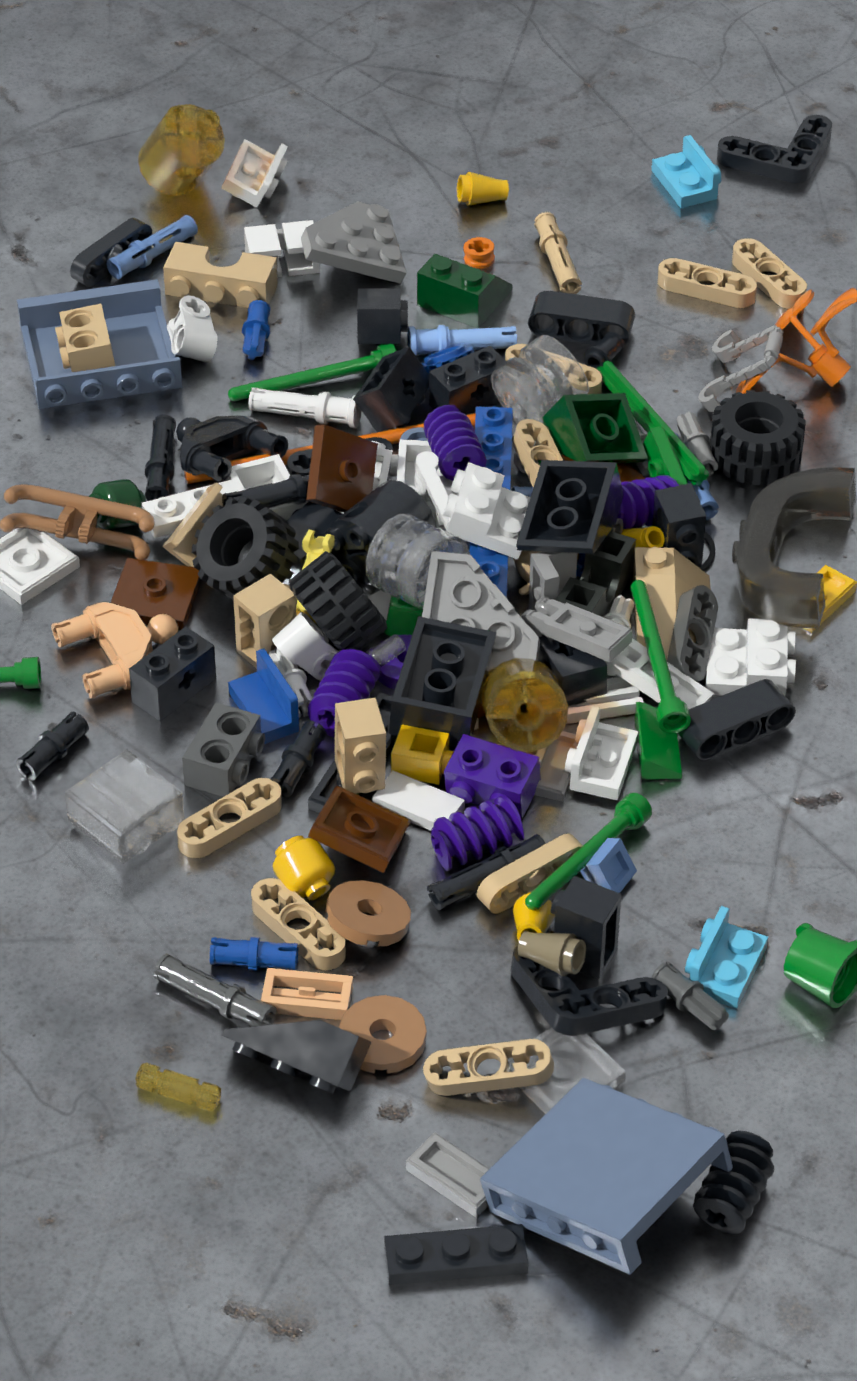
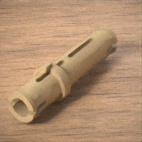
M550 212L541 213L535 218L534 223L540 236V248L548 256L560 286V291L577 294L582 288V282L577 275L567 250L568 242L566 235L559 230L554 214Z

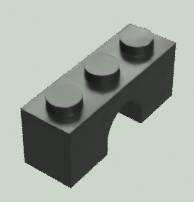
M610 531L594 554H585V563L580 580L570 577L556 601L564 604L567 602L601 617L609 613L614 599L621 595L633 574L636 539Z

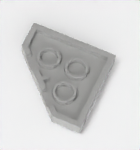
M357 201L306 227L301 236L306 260L400 284L407 273L389 210L378 204L370 205Z
M432 551L422 617L497 632L487 676L535 680L540 649V640L536 633L524 622L515 611L513 605L499 588L492 583L470 554Z

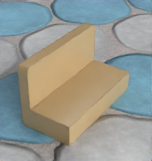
M217 482L206 489L162 546L186 566L194 567L192 560L197 556L192 553V545L197 544L198 539L194 536L197 529L201 530L204 526L202 520L206 515L211 517L214 514L213 508L217 505L223 507V494L220 493L223 487Z

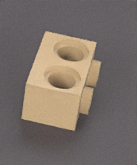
M102 304L59 312L62 326L55 327L64 369L71 368L72 372L115 366Z
M272 574L265 576L233 595L236 652L256 669V651L264 648L269 653L275 650L276 646L272 638L297 616V598L290 590V586L281 583Z
M376 697L335 703V763L342 787L355 794L385 789L386 731Z

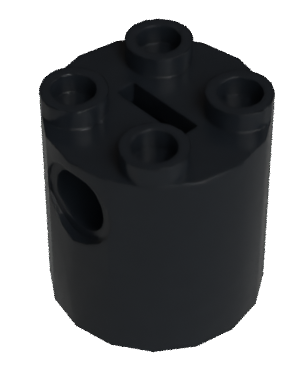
M389 480L382 483L332 522L330 528L323 533V537L326 534L334 536L335 544L332 552L355 582L360 581L364 584L376 585L383 582L432 542L436 535V523L431 509L412 487L401 481Z

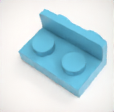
M691 135L683 137L682 152L652 159L651 171L680 208L717 199L718 185L722 180L720 169L716 164L712 163L706 155L704 148L698 145Z
M721 906L715 919L708 918L706 920L700 937L702 944L699 950L695 948L691 950L685 965V973L690 974L692 981L698 980L704 986L703 991L718 1003L737 1009L767 949L768 936L729 924L730 908Z

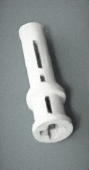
M255 387L252 388V392L250 391L249 395L250 411L315 418L316 422L326 425L328 422L348 424L350 428L355 429L358 427L361 418V410L353 400L355 395L352 398L331 396L330 392L324 391L316 396Z

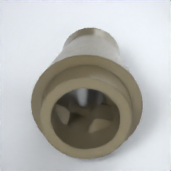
M525 931L519 939L518 954L562 976H566L569 973L577 974L582 968L586 954V945L583 940L577 939L574 933H532Z

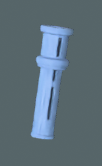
M438 325L436 329H415L414 326H408L407 346L411 348L416 356L420 354H433L460 344H465V347H473L474 350H481L488 346H491L493 349H508L510 346L517 344V334H514L517 330L516 326L449 330L448 326Z

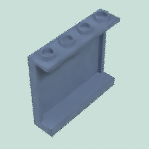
M158 279L17 299L20 330L39 409L182 388L180 357H176L171 351V340L161 306V292ZM102 304L115 366L72 372L71 368L64 369L55 327L62 326L59 312Z
M583 1077L480 1178V1182L491 1213L513 1223L523 1224V1227L631 1275L642 1263L636 1241L709 1165L728 1172L733 1166L725 1135L713 1127H706L686 1119L678 1113H671L651 1105L643 1099H636L616 1091L608 1085H601Z

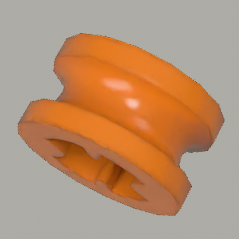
M484 237L467 240L463 246L465 263L470 267L478 269L491 266L495 261L494 243Z

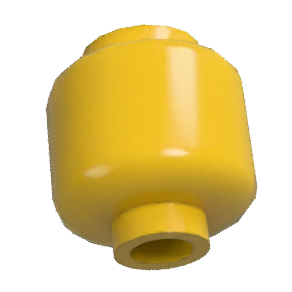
M300 835L290 838L275 851L276 858L272 865L273 871L288 890L296 892L302 898L308 897L309 900H315L323 896L330 889L329 882L335 874V866L320 842L312 838H304Z

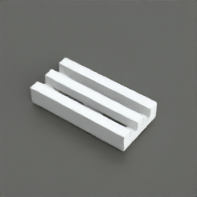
M621 677L607 679L608 694L586 699L585 701L587 702L566 708H562L559 701L558 704L565 724L577 723L580 719L587 720L592 706L600 707L599 719L635 714L636 702H643L642 697H639L640 691Z

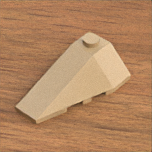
M635 547L632 583L635 580H642L647 586L667 660L680 596L699 585H704L711 590L710 576L674 548ZM634 605L635 640L646 647L636 606ZM688 628L689 635L692 641L696 643V637L690 628Z

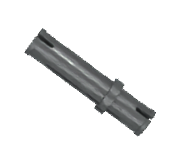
M168 953L161 956L155 965V969L162 972L155 971V979L168 983L212 1005L219 1010L220 1015L228 1019L234 1017L248 1023L250 1026L271 1025L275 1020L273 1015L277 1012L276 1007L252 997L246 993L245 988L237 984L231 986L217 980L215 977L181 962Z

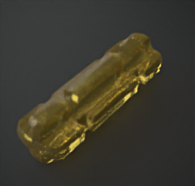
M147 1062L141 1064L137 1071L135 1079L138 1088L150 1092L158 1089L159 1095L190 1105L195 1101L197 1102L196 1107L208 1111H214L220 1102L221 1088L217 1085L205 1081L200 1085L198 1084L199 1079L168 1069L160 1072L161 1067Z

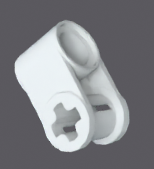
M183 296L179 302L180 310L178 314L167 325L171 340V351L175 355L209 362L216 352L218 340L217 334L214 331L210 308L203 300L195 296Z
M300 612L272 638L275 646L290 662L299 665L318 680H322L332 658L339 652L328 643L329 638L323 630L303 612Z

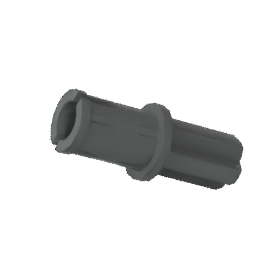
M670 962L662 963L656 968L651 978L657 979L666 985L668 989L667 995L676 1002V1006L680 1011L691 1012L712 1030L720 1029L723 1023L727 1021L729 1014L725 1007L704 992V986L698 980L692 981L688 979Z

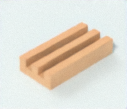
M267 968L261 1001L276 1007L277 1012L275 1014L341 1020L343 1014L350 1007L353 976ZM274 986H277V987L298 988V990H294V989H283V988H273V987H274ZM316 990H319V991H330V992H340L341 994L325 993V992H316Z

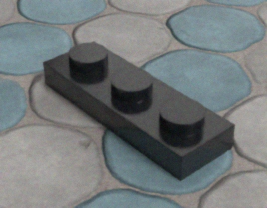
M523 1224L384 1236L389 1286L528 1273V1257Z

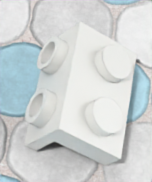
M244 139L221 188L257 208L264 196L269 199L272 196L279 182L274 176L279 178L288 160L283 158L288 146L281 143L276 154L273 155Z
M592 706L587 720L580 719L575 738L578 746L576 749H569L565 763V772L571 773L570 790L618 800L638 742L639 731L600 723V707Z

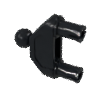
M216 416L203 422L197 418L188 417L178 424L176 430L177 438L182 443L180 454L182 470L192 475L203 473L218 482H222V479L226 480L230 476L232 471L230 460L257 451L270 456L279 454L282 458L288 450V440L286 437L268 431L263 422L249 416Z

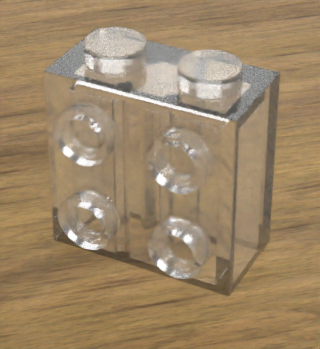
M128 749L64 792L68 821L121 864H124L135 855L146 851L153 842L167 832L174 831L185 819L183 792Z

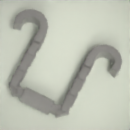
M776 325L771 326L740 341L741 339L732 329L722 334L714 342L712 351L724 363L740 357L741 353L767 341L763 360L727 377L723 375L708 383L701 390L698 400L708 412H714L716 406H720V402L716 398L732 390V386L771 369V366L778 359L783 341L782 334L784 332L780 327Z

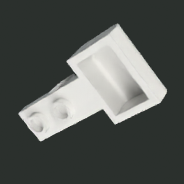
M279 454L234 465L226 481L219 483L223 487L220 493L238 492L248 488L281 482L289 479L290 474ZM209 486L143 502L142 509L148 511L154 517L155 525L151 530L153 537L157 538L172 534ZM290 503L269 509L285 520H288L292 513L302 508L304 504L296 505L295 503Z

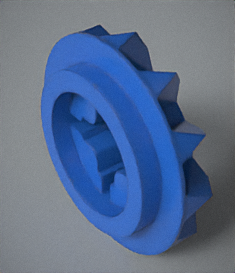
M465 344L455 345L425 357V362L422 365L429 374V371L474 353V348L465 347Z

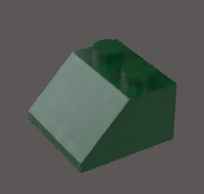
M434 254L417 272V306L475 328H479L513 290V284L495 275L438 254Z
M625 393L563 395L542 417L559 453L575 461L630 463L644 462L648 459Z

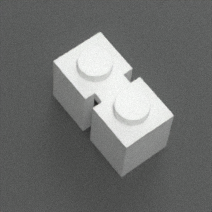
M313 220L282 223V229H276L275 224L244 227L245 253L277 257V278L282 277L278 255H281V250L284 253L289 276L320 273V263L306 260L301 242V236L305 228L314 224Z

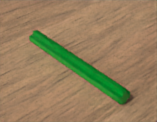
M604 361L603 366L597 367V370L602 375V382L612 393L626 394L633 417L647 433L651 428L662 426L665 429L686 478L696 486L701 485L703 480H707L709 472L614 364L610 361Z

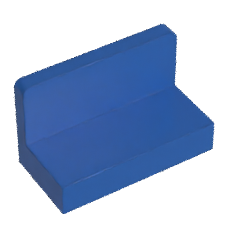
M263 648L256 651L257 672L228 682L229 694L239 709L260 715L261 733L265 734L264 744L299 732V710L296 694L267 651Z

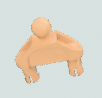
M107 602L87 606L82 615L51 625L54 639L60 648L92 637V639H96L113 664L82 675L87 694L89 693L91 699L123 687L125 690H131L129 668L153 651L152 641L157 644H163L178 632L176 620L167 614H157L151 618L146 627L135 610Z

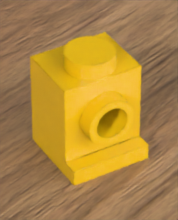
M401 725L391 753V772L396 771L418 781L439 785L442 774H444V770L454 751L449 750V733Z

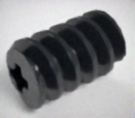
M740 1130L731 1132L725 1138L733 1168L728 1172L711 1165L709 1173L702 1181L701 1188L695 1194L693 1204L694 1211L700 1219L711 1227L728 1234H739L745 1229L746 1220L753 1213V1206L759 1202L760 1193L767 1186V1179L774 1173V1165L771 1161L773 1149L770 1143L754 1133Z

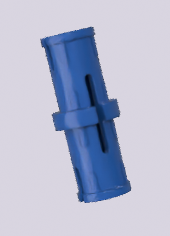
M212 937L209 957L210 965H237L248 967V971H258V968H278L296 971L299 945L298 943L260 941V937H251L250 940H230Z

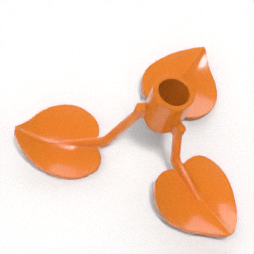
M855 288L848 289L836 298L811 329L810 333L797 318V315L803 314L804 308L814 297V292L811 289L805 292L794 303L793 307L782 314L775 325L783 330L791 322L815 349L808 357L812 364L808 366L779 353L778 359L773 365L778 362H785L807 372L812 378L818 374L830 387L835 385L849 371L851 365L838 354L839 351L833 346L825 332V328L831 318L857 302V290ZM817 332H818V334L820 335L821 339L823 340L824 344L822 343V344L820 345V344L814 339L813 336H814ZM767 371L742 381L735 393H746V390H750Z

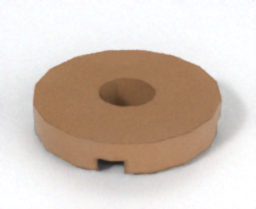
M365 880L345 882L332 890L326 904L327 921L330 927L341 937L359 945L367 946L368 941L379 942L378 946H389L404 937L410 924L411 910L406 900L395 890L380 883ZM362 912L370 913L374 916L366 915Z
M387 995L367 997L354 1003L343 1014L339 1028L371 1041L360 1069L375 1073V1069H387V1073H394L413 1065L423 1054L427 1037L425 1020L418 1009L402 998ZM379 1030H387L394 1034L386 1040H379L372 1036L374 1032Z

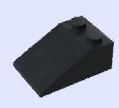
M542 460L517 540V550L594 554L616 524L624 496L617 463Z
M418 616L391 700L389 734L398 736L401 725L449 733V747L454 748L457 747L463 734L472 736L497 632Z

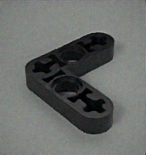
M810 115L806 117L788 148L738 136H726L718 142L717 160L721 165L790 183H803L811 177L830 142L832 122L823 115ZM801 148H811L813 150H804ZM760 158H765V159H769V161H763V160H759V159H760Z
M518 946L513 951L511 963L512 976L550 1027L562 1035L577 1036L649 1020L661 1016L665 1011L668 989L665 984L657 979L641 977L579 990L568 975L562 976L528 958L519 956ZM541 987H553L559 991L545 990ZM600 1004H609L618 1008H605L600 1006Z

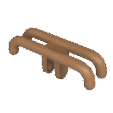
M28 484L11 486L4 492V500L8 504H14L18 500H33L62 506L64 509L58 519L29 513L9 514L0 521V529L3 532H11L15 528H26L55 534L57 538L64 539L65 537L79 539L81 543L88 544L90 541L131 550L135 553V557L138 560H146L150 555V546L145 540L134 535L96 527L98 514L136 522L139 524L141 531L149 532L154 528V517L142 508Z

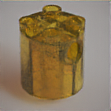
M192 104L173 106L168 110L139 152L138 163L140 171L149 185L159 192L171 196L184 195L195 189L224 150L225 137L219 124L220 118L216 112L210 109L205 110Z
M514 658L502 662L489 671L483 686L481 703L490 730L501 744L515 751L533 752L548 747L561 735L567 723L568 704L557 678L546 664L534 659ZM526 703L527 713H521L520 706Z

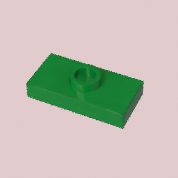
M662 426L651 428L643 442L648 457L650 477L668 475L675 479L679 486L688 484L665 429Z

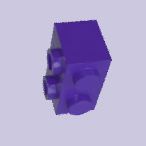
M463 734L444 770L446 792L464 799L465 803H473L479 806L482 802L490 801L494 803L497 797L506 796L514 803L522 819L536 792L539 780L541 781L539 757Z

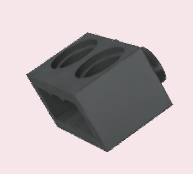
M215 702L182 757L184 785L222 797L233 792L237 784L242 785L246 780L251 760L254 756L258 757L264 747L265 734L261 733L260 715Z

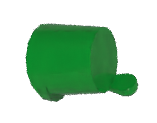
M803 923L796 929L797 937L787 953L784 963V975L830 1007L839 1008L857 991V940L848 942L819 931L809 923Z

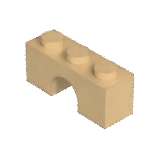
M175 242L163 267L165 295L183 298V296L189 295L207 302L248 308L249 304L255 300H262L270 304L278 286L277 257L243 252L239 261L234 265L217 267L210 264L209 247Z

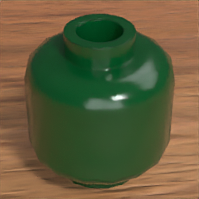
M128 479L101 482L94 487L92 494L89 495V497L142 508V503L146 502L144 493L138 489L136 484ZM98 514L97 525L100 528L112 531L134 527L138 524L133 521Z

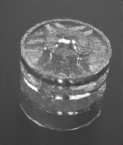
M547 335L538 336L520 351L519 358H510L504 366L492 372L491 376L492 387L499 402L504 408H513V419L517 424L525 419L536 420L544 424L542 417L563 395L588 394L589 392L588 380L575 357L563 344Z
M398 514L387 520L372 540L366 558V575L372 586L423 611L431 552L470 554L466 542L458 536L441 528H435L428 522L420 520L411 514Z

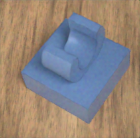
M607 838L580 872L585 880L620 893L637 872V869L621 838Z

